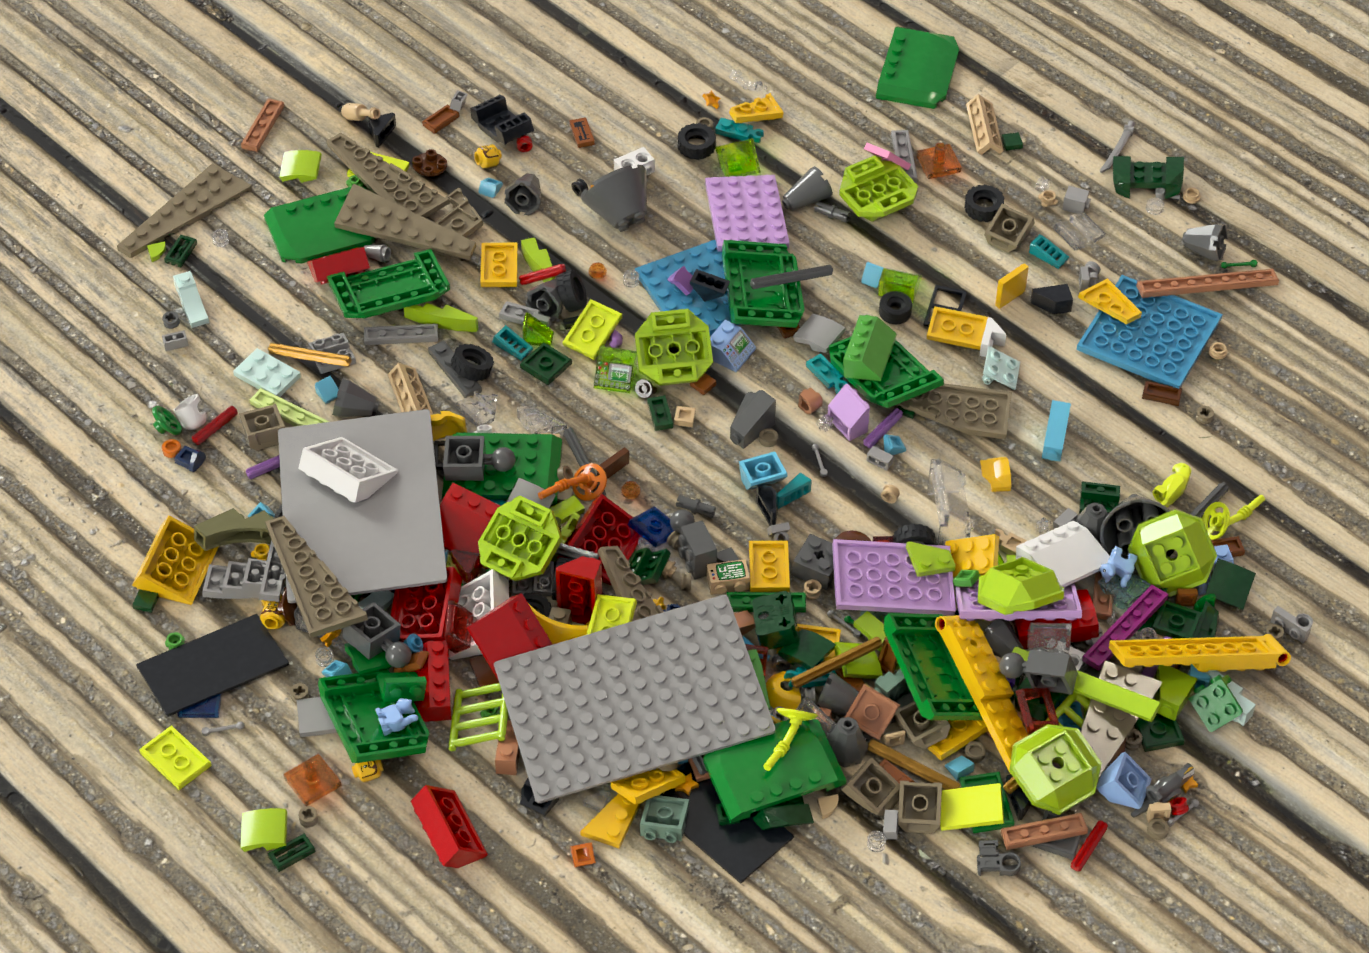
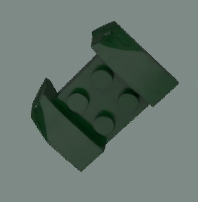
M1113 156V182L1117 194L1130 199V188L1166 189L1165 199H1168L1180 193L1184 175V157H1166V163L1131 162V156Z
M1159 588V589L1162 590V591H1164V592H1167V589H1168V588ZM1165 601L1136 633L1150 637L1153 632L1171 637L1172 639L1215 637L1219 624V611L1207 601L1202 612Z
M802 796L764 808L753 818L762 830L814 823L809 804H804Z

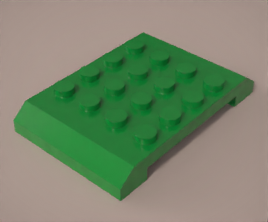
M457 432L451 435L484 436L486 454H493L496 449L506 447L514 452L516 462L514 467L506 472L496 470L493 465H485L484 481H445L444 476L442 500L452 483L486 499L508 500L518 478L524 479L543 489L553 486L555 482L559 481L557 469L561 467L562 439L553 434ZM558 492L555 493L551 505L558 504Z

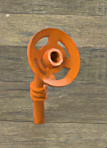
M586 464L577 470L573 478H563L555 482L553 486L539 492L538 497L542 500L557 492L561 493L572 486L574 494L579 499L584 501L594 500L603 493L606 487V472L597 464ZM591 468L596 469L600 475L595 476L594 473L590 472ZM598 482H600L596 491L592 493L591 491H593L596 488ZM578 486L585 490V495L579 493L577 490Z

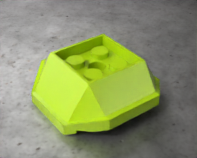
M874 155L845 168L839 195L858 217H864L874 222L912 205L918 192V186L899 165L891 161L882 160L881 157Z
M689 309L651 312L635 333L639 372L659 386L697 382L713 365L709 326ZM675 347L679 351L673 354L669 349Z
M520 495L498 507L478 541L481 564L513 581L544 574L563 540L554 512Z
M1177 509L1139 523L1128 547L1129 553L1137 556L1135 567L1143 585L1147 587L1154 585L1157 588H1168L1166 592L1168 597L1176 595L1177 588L1191 589L1206 583L1217 557V552L1203 519ZM1174 549L1178 555L1175 558H1170L1166 552Z
M1024 557L991 567L985 575L979 576L978 603L1004 615L1013 614L1016 611L1036 609L1064 599V587L1060 585L1054 571Z
M1047 724L1014 743L1009 771L1033 806L1061 815L1095 794L1102 762L1078 728ZM1052 762L1058 763L1061 768H1055Z

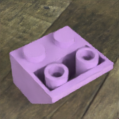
M846 384L828 405L827 418L848 441H851L868 432L870 406L861 399L855 389Z

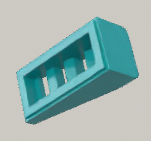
M1041 234L1030 244V254L1057 269L1069 259L1067 254Z
M506 325L494 335L492 341L496 346L521 361L533 350L530 344ZM522 348L526 349L523 353L519 352Z
M801 472L777 493L778 509L809 493L812 480Z

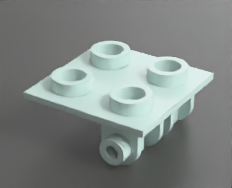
M988 346L983 371L984 375L982 376L984 384L988 385L996 380L1015 390L1020 361Z

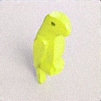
M1185 463L1174 465L1172 472H1175V474L1170 475L1162 485L1156 486L1152 491L1154 499L1167 508L1186 490L1191 476V468Z

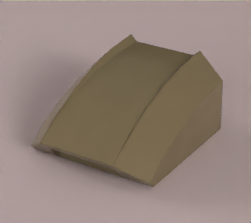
M1002 203L985 231L984 236L989 245L1008 253L1015 250L1028 235L1035 224L1034 217L1018 212Z
M276 404L239 413L250 448L259 452L261 449L279 445L278 430L285 428Z
M915 701L902 708H898L894 715V719L900 728L905 730V735L914 745L924 749L947 738L951 727L947 720H928L922 717Z
M871 757L857 770L841 790L865 809L878 816H884L885 810H892L898 803L900 784Z
M900 781L898 825L905 832L932 834L940 828L942 783Z

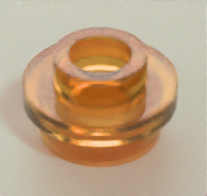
M593 263L589 268V276L593 279H602L607 274V270L602 263Z
M627 481L621 489L622 495L627 499H635L641 492L640 486L634 481Z

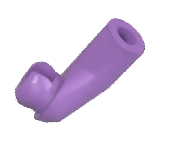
M614 329L610 336L612 341L609 345L617 350L622 345L623 337Z

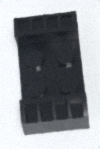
M500 94L470 108L471 118L483 132L497 143L501 142L506 145L508 142L514 141L523 135L534 132L531 118L525 112L517 116L514 115L507 108L506 98Z

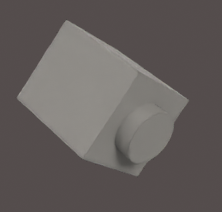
M1068 186L1062 210L1083 215L1085 208L1089 209L1090 206L1089 191Z

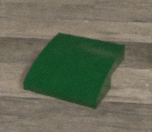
M1082 481L1079 514L1087 505L1094 502L1102 504L1109 514L1119 504L1120 486Z
M648 547L636 550L629 561L630 569L641 578L640 583L642 585L657 583L671 553L667 548L652 552Z
M1218 558L1205 595L1215 594V600L1244 610L1256 573Z
M801 629L798 642L784 646L778 651V655L793 666L798 663L809 670L819 665L835 649L836 644L815 632Z

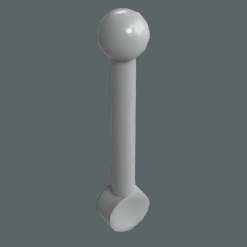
M813 444L812 450L815 451L821 469L820 476L826 477L828 471L824 469L818 451L819 446L818 444Z
M833 610L827 612L828 617H833L853 632L854 637H860L861 632L835 615Z
M239 721L237 724L211 729L204 727L201 732L203 736H208L212 732L234 728L243 729L245 724Z
M1197 799L1191 801L1189 810L1199 806ZM1184 814L1170 818L1167 822L1169 827Z

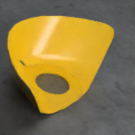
M786 671L772 675L766 682L770 707L772 709L783 707L785 709L801 711L799 688L793 687L792 690L786 691L780 686L781 682H790L791 680L790 678L784 679Z

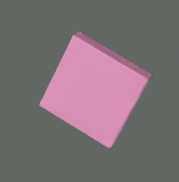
M866 143L864 147L865 150L873 155L881 157L882 160L891 161L905 170H909L911 166L910 163L887 150Z

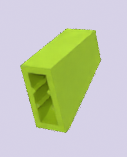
M1159 665L1155 679L1162 683L1155 693L1156 701L1161 703L1157 713L1175 721L1188 702V698L1192 696L1197 678L1171 666Z

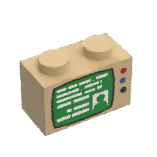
M746 559L707 564L706 577L711 595L749 590L750 576Z

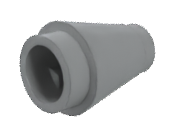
M386 245L364 246L367 257L380 262L390 259V247Z

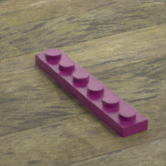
M1151 585L1083 655L1082 661L1099 671L1104 661H1109L1114 656L1109 649L1110 640H1129L1168 599V594Z

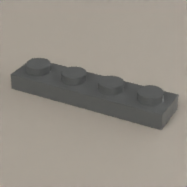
M444 340L428 347V353L465 399L482 392V387L477 381L463 378L452 369L451 359L454 352Z

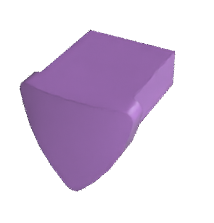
M685 266L675 271L667 279L671 284H675L686 296L693 290V287L690 285L693 275L686 270Z

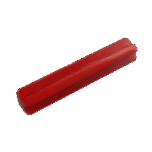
M558 264L521 275L519 277L520 284L527 285L558 276L566 272L565 265Z
M234 406L228 407L192 436V441L196 445H200L238 414L237 409Z
M1099 820L1071 862L1073 870L1077 872L1082 870L1108 827L1106 822Z

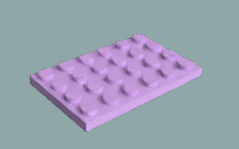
M775 175L705 178V187L718 252L722 251L724 240L786 244L787 248H789V238Z
M833 539L836 609L955 615L953 573L946 572L917 577L906 549V543ZM928 545L936 548L950 550V546Z
M979 579L972 587L954 586L960 619H966L967 621L975 619L987 621L995 619H1005L1008 621L1025 619L1032 621L1036 618L1075 620L1076 618H1082V609L1074 583L1064 587V599L1036 609L1016 611L1008 615L1001 614L978 603Z

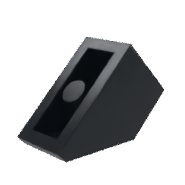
M1068 284L1032 289L1031 304L1052 314L1072 311L1073 297Z

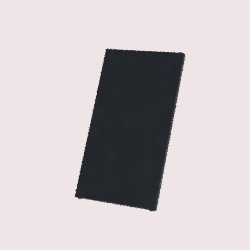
M254 614L137 663L136 667L163 709L164 714L169 717L289 665V661L267 628L262 624L258 614Z
M688 760L677 770L685 774V776L691 773L692 780L696 782ZM711 778L697 782L699 787L692 789L689 796L684 791H675V788L659 795L689 799L684 835L740 884L794 838V835L785 827L762 830L753 819L761 810L751 813L750 817L740 820V823L719 826L716 804H721V801Z

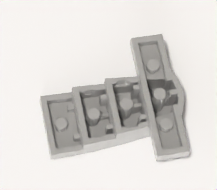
M272 540L267 561L248 558L247 563L229 561L228 566L209 564L202 591L203 597L224 599L259 598V600L279 602L280 596L284 593L283 591L286 587V575Z

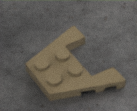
M457 188L447 196L450 203L456 207L436 222L466 238L483 226L481 217L471 207L460 188Z

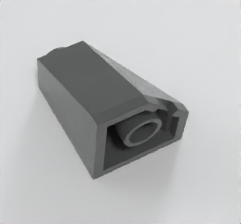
M758 390L756 393H746L730 426L731 441L744 449L759 437L762 430L774 426L776 400L763 390Z

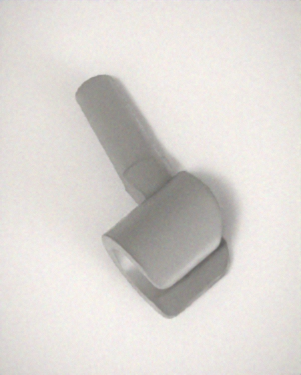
M1156 188L1155 195L1158 201L1165 199L1164 188ZM1175 195L1171 198L1179 200L1180 195Z

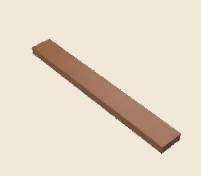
M1273 269L1137 281L1136 287L1141 297L1147 298L1278 285L1279 279Z

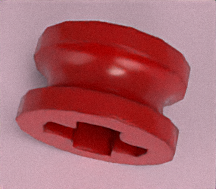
M523 135L516 140L517 149L520 152H528L533 147L532 139L528 135Z
M1177 797L1169 801L1172 815H1182L1189 811L1185 797Z

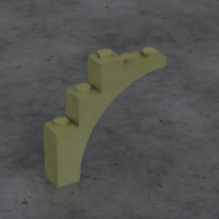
M232 508L195 525L194 540L205 551L232 543L255 542L271 544V537L265 521L272 520L274 517L264 510L245 519L242 514H239Z

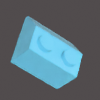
M775 451L739 461L741 480L746 490L755 489L757 485L773 484L787 477V472Z

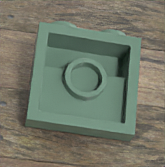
M901 669L895 675L889 671L884 676L878 677L875 681L874 689L895 702L911 692Z
M659 795L647 799L640 822V836H644L647 840H654L655 838L665 839L669 843L682 841L686 827L689 799Z

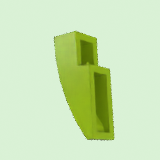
M535 238L521 240L522 255L533 272L552 266L547 249L539 250ZM554 276V277H551V278L544 279V280H542V281H543V282H547V281L553 280V279H555V276Z

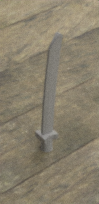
M1129 121L1127 125L1125 124L1121 138L1101 167L1100 173L1110 169L1113 164V156L1120 154L1129 136L1133 135L1134 121Z

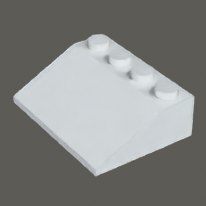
M343 437L303 448L298 468L305 472L306 475L317 479L321 484L330 487L334 492L345 496L354 503L368 499L398 473L396 468Z
M1075 521L1068 522L1063 526L1016 546V559L1024 557L1053 570L1062 587H1066L1100 571V566L1106 564L1110 558L1109 554L1090 531Z
M493 569L461 587L452 642L449 648V658L451 660L482 655L467 627L509 599L508 579Z

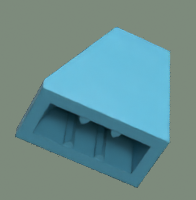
M1052 400L1042 459L1061 461L1071 403Z

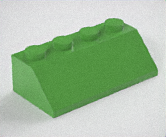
M859 315L843 359L844 378L882 380L897 334L879 317Z

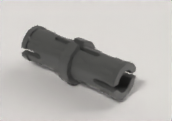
M820 201L816 203L818 207L815 206V212L827 215L830 219L835 218L845 223L849 222L847 217H851V212L838 209L835 205L830 206L821 203Z
M681 494L677 498V501H679L676 502L677 507L690 510L693 514L699 513L713 518L715 515L716 506L702 503L700 499L694 500Z

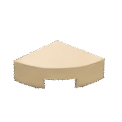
M838 794L817 798L822 819L830 817L837 808Z

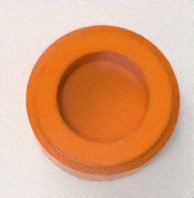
M169 439L162 444L163 454L168 458H175L182 449L180 442L175 439Z

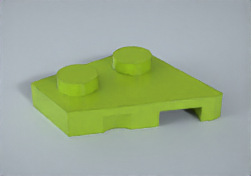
M576 512L572 513L566 526L561 528L562 544L567 543L576 529L580 515ZM554 554L552 561H557L558 554Z
M914 542L906 543V549L917 577L955 571L956 565L950 550Z

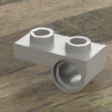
M1277 606L1273 610L1270 622L1280 625L1284 632L1303 644L1309 637L1313 619L1304 613L1298 614L1295 617Z

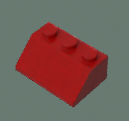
M364 247L307 261L314 281L320 282L321 285L328 283L327 276L345 272L346 277H348L350 273L355 272L356 275L366 272L365 269L370 268Z

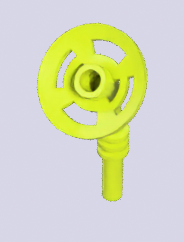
M1259 495L1250 504L1244 505L1237 511V514L1231 517L1229 509L1224 503L1214 502L1210 504L1205 510L1202 519L1211 540H1217L1222 537L1228 526L1240 520H1246L1252 515L1253 510L1265 501V497ZM1221 507L1223 508V513L1216 512L1215 509ZM1214 531H1220L1218 535H1212Z
M777 708L776 711L790 719L789 723H791V726L783 741L776 745L774 753L763 765L765 770L770 771L780 757H784L787 751H789V745L799 729V725H802V721L815 719L818 717L817 714Z

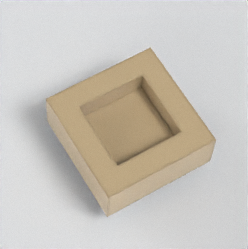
M677 406L674 425L693 427L696 408Z
M1170 802L1149 804L1146 815L1148 823L1154 818L1168 821L1172 810Z

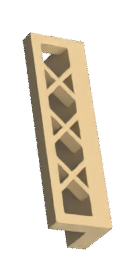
M978 94L966 104L976 150L979 154L983 155L991 148L1001 154L1004 150L993 104Z
M397 363L389 372L388 378L401 412L428 409L430 415H433L416 368Z

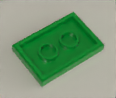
M1000 771L959 777L960 788L1000 783L1002 786L1004 823L972 827L973 833L1001 830L1002 828L1015 825L1007 795L1003 788Z

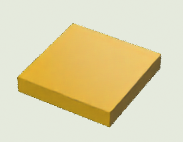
M1025 263L998 280L995 306L999 309L1025 292L1029 269Z

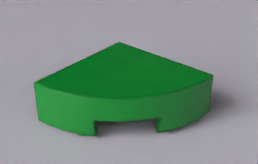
M1215 594L1201 597L1195 603L1193 610L1202 612L1206 601L1215 607Z

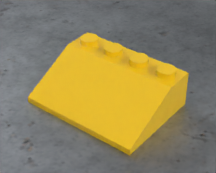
M168 515L161 524L132 586L137 589L158 593L160 598L192 605L218 547L205 551L194 540V528Z

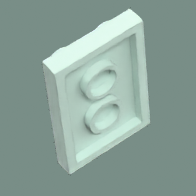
M258 348L233 370L235 377L258 390L262 388L278 397H281L301 377V373L298 370Z

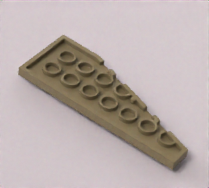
M944 383L943 386L899 403L896 406H901V408L908 411H914L918 415L969 435L1006 439L1012 392Z

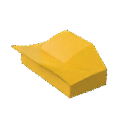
M997 457L980 460L982 476L990 483L991 491H1011V472L1008 458Z

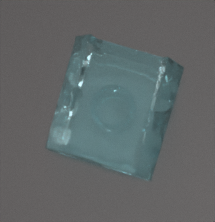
M1132 573L1125 588L1121 587L1120 581L1122 577L1117 574L1108 583H1105V578L1103 577L1097 582L1104 593L1111 594L1114 597V604L1120 609L1129 608L1151 586V584Z

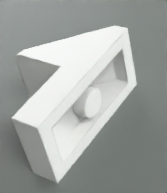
M991 317L987 319L979 356L986 357L988 346L992 348L993 345L1005 346L1006 333Z

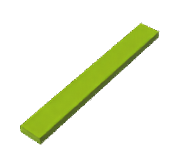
M1015 646L1012 652L1021 655L1024 661H1027L1029 651ZM1077 670L1078 674L1073 691L1077 694L1149 722L1153 721L1161 707L1159 701Z

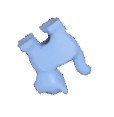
M1115 546L1112 549L1108 562L1102 564L1099 570L1102 577L1105 578V583H1108L1115 574L1122 577L1120 585L1122 588H1125L1134 571L1137 556L1130 553L1128 559H1124L1121 557L1123 550Z
M400 698L395 705H389L383 709L376 708L384 736L391 732L400 731L405 726L418 720L417 715H409L406 718L402 716V714H412L415 712L411 704L412 700Z

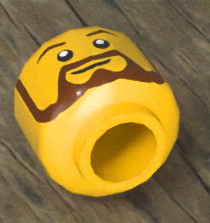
M494 144L478 147L474 158L476 164L480 165V167L490 168L499 164L502 154L500 149H497Z
M266 602L260 614L262 624L268 629H280L286 622L283 614L278 611L279 602Z
M381 760L355 763L354 766H351L354 777H359L362 782L377 779L381 776V772L384 771Z

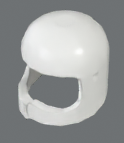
M198 394L186 398L174 408L180 424L186 430L198 429L207 420L206 412H199L197 408L198 403L201 401Z

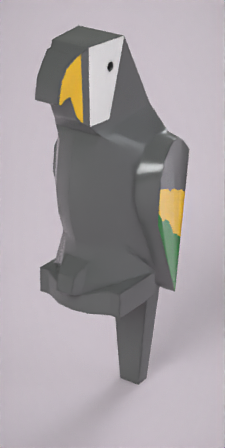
M1187 763L1177 772L1161 777L1153 786L1151 784L1147 786L1142 807L1135 809L1131 816L1135 818L1148 811L1149 804L1156 802L1169 803L1172 799L1179 797L1182 793L1181 787L1194 775V767Z

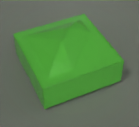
M961 570L953 580L954 586L972 587L979 579V570Z

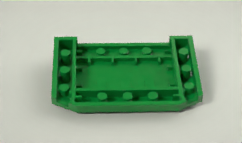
M896 26L878 82L876 99L935 109L940 101L946 100L959 55V47L955 37Z
M351 187L271 207L264 214L265 223L282 262H286L285 260H295L296 263L302 264L324 256L364 247L365 245L369 246L375 242L376 237L335 228L334 223Z
M724 240L722 245V261L725 279L730 281L727 288L731 322L733 324L796 328L805 310L800 281L752 289L750 286L752 278L798 270L797 259L793 253L790 254L787 251V245Z
M432 249L414 253L415 259L360 274L346 277L345 272H340L327 276L328 284L344 318H368L436 300L448 292L450 284Z
M851 337L829 345L831 364L843 376V359ZM896 339L881 381L846 378L869 402L886 408L944 385V379L935 370L929 371Z
M888 613L884 618V632L921 716L928 720H983L940 632L936 630L935 620L943 615Z
M387 669L361 675L354 673L319 678L320 698L352 763L426 753L429 730L414 702L411 704L415 712L412 714H402V716L406 718L409 715H417L418 720L405 726L400 731L391 732L386 736L383 734L376 708L383 709L397 703L383 702L377 674L390 673Z
M790 719L774 724V734L710 752L703 757V763L730 823L748 818L753 812L824 788L828 791L846 785L847 780L818 719L802 721V725H799V729L789 745V751H787L784 757H780L770 771L765 770L763 765L774 753L776 745L783 741L791 726V723H789Z

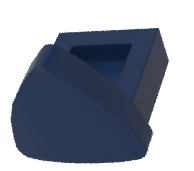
M184 446L176 455L174 461L176 464L189 469V471L195 472L205 461L206 455L200 450Z

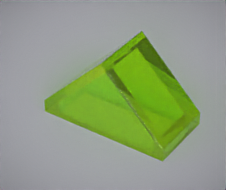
M526 312L522 326L523 340L530 345L540 346L544 342L551 346L554 331Z

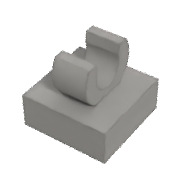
M1080 267L1078 279L1080 292L1088 289V286L1095 285L1098 279L1096 272H1088V267Z
M789 522L771 525L767 528L768 536L774 535L773 541H778V535H782L784 541L789 540V536L786 533L790 530Z

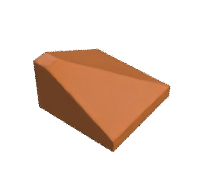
M592 842L570 846L574 867L596 863Z

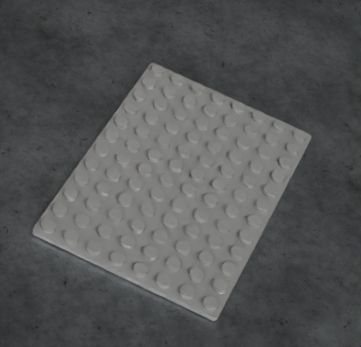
M428 409L287 427L278 430L283 516L296 529L298 535L304 538L310 549L315 551L316 556L337 577L338 582L348 590L349 595L431 585L447 581L431 416ZM343 437L396 468L398 473L368 499L354 503L345 496L334 492L330 487L321 484L317 479L306 475L305 472L298 468L303 448ZM286 578L287 600L289 603H296Z
M727 595L717 596L498 660L494 663L537 803H543L775 733V725Z

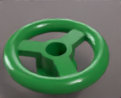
M158 405L152 408V414L156 420L153 426L159 433L165 434L169 432L173 435H180L182 433L181 424L170 411Z

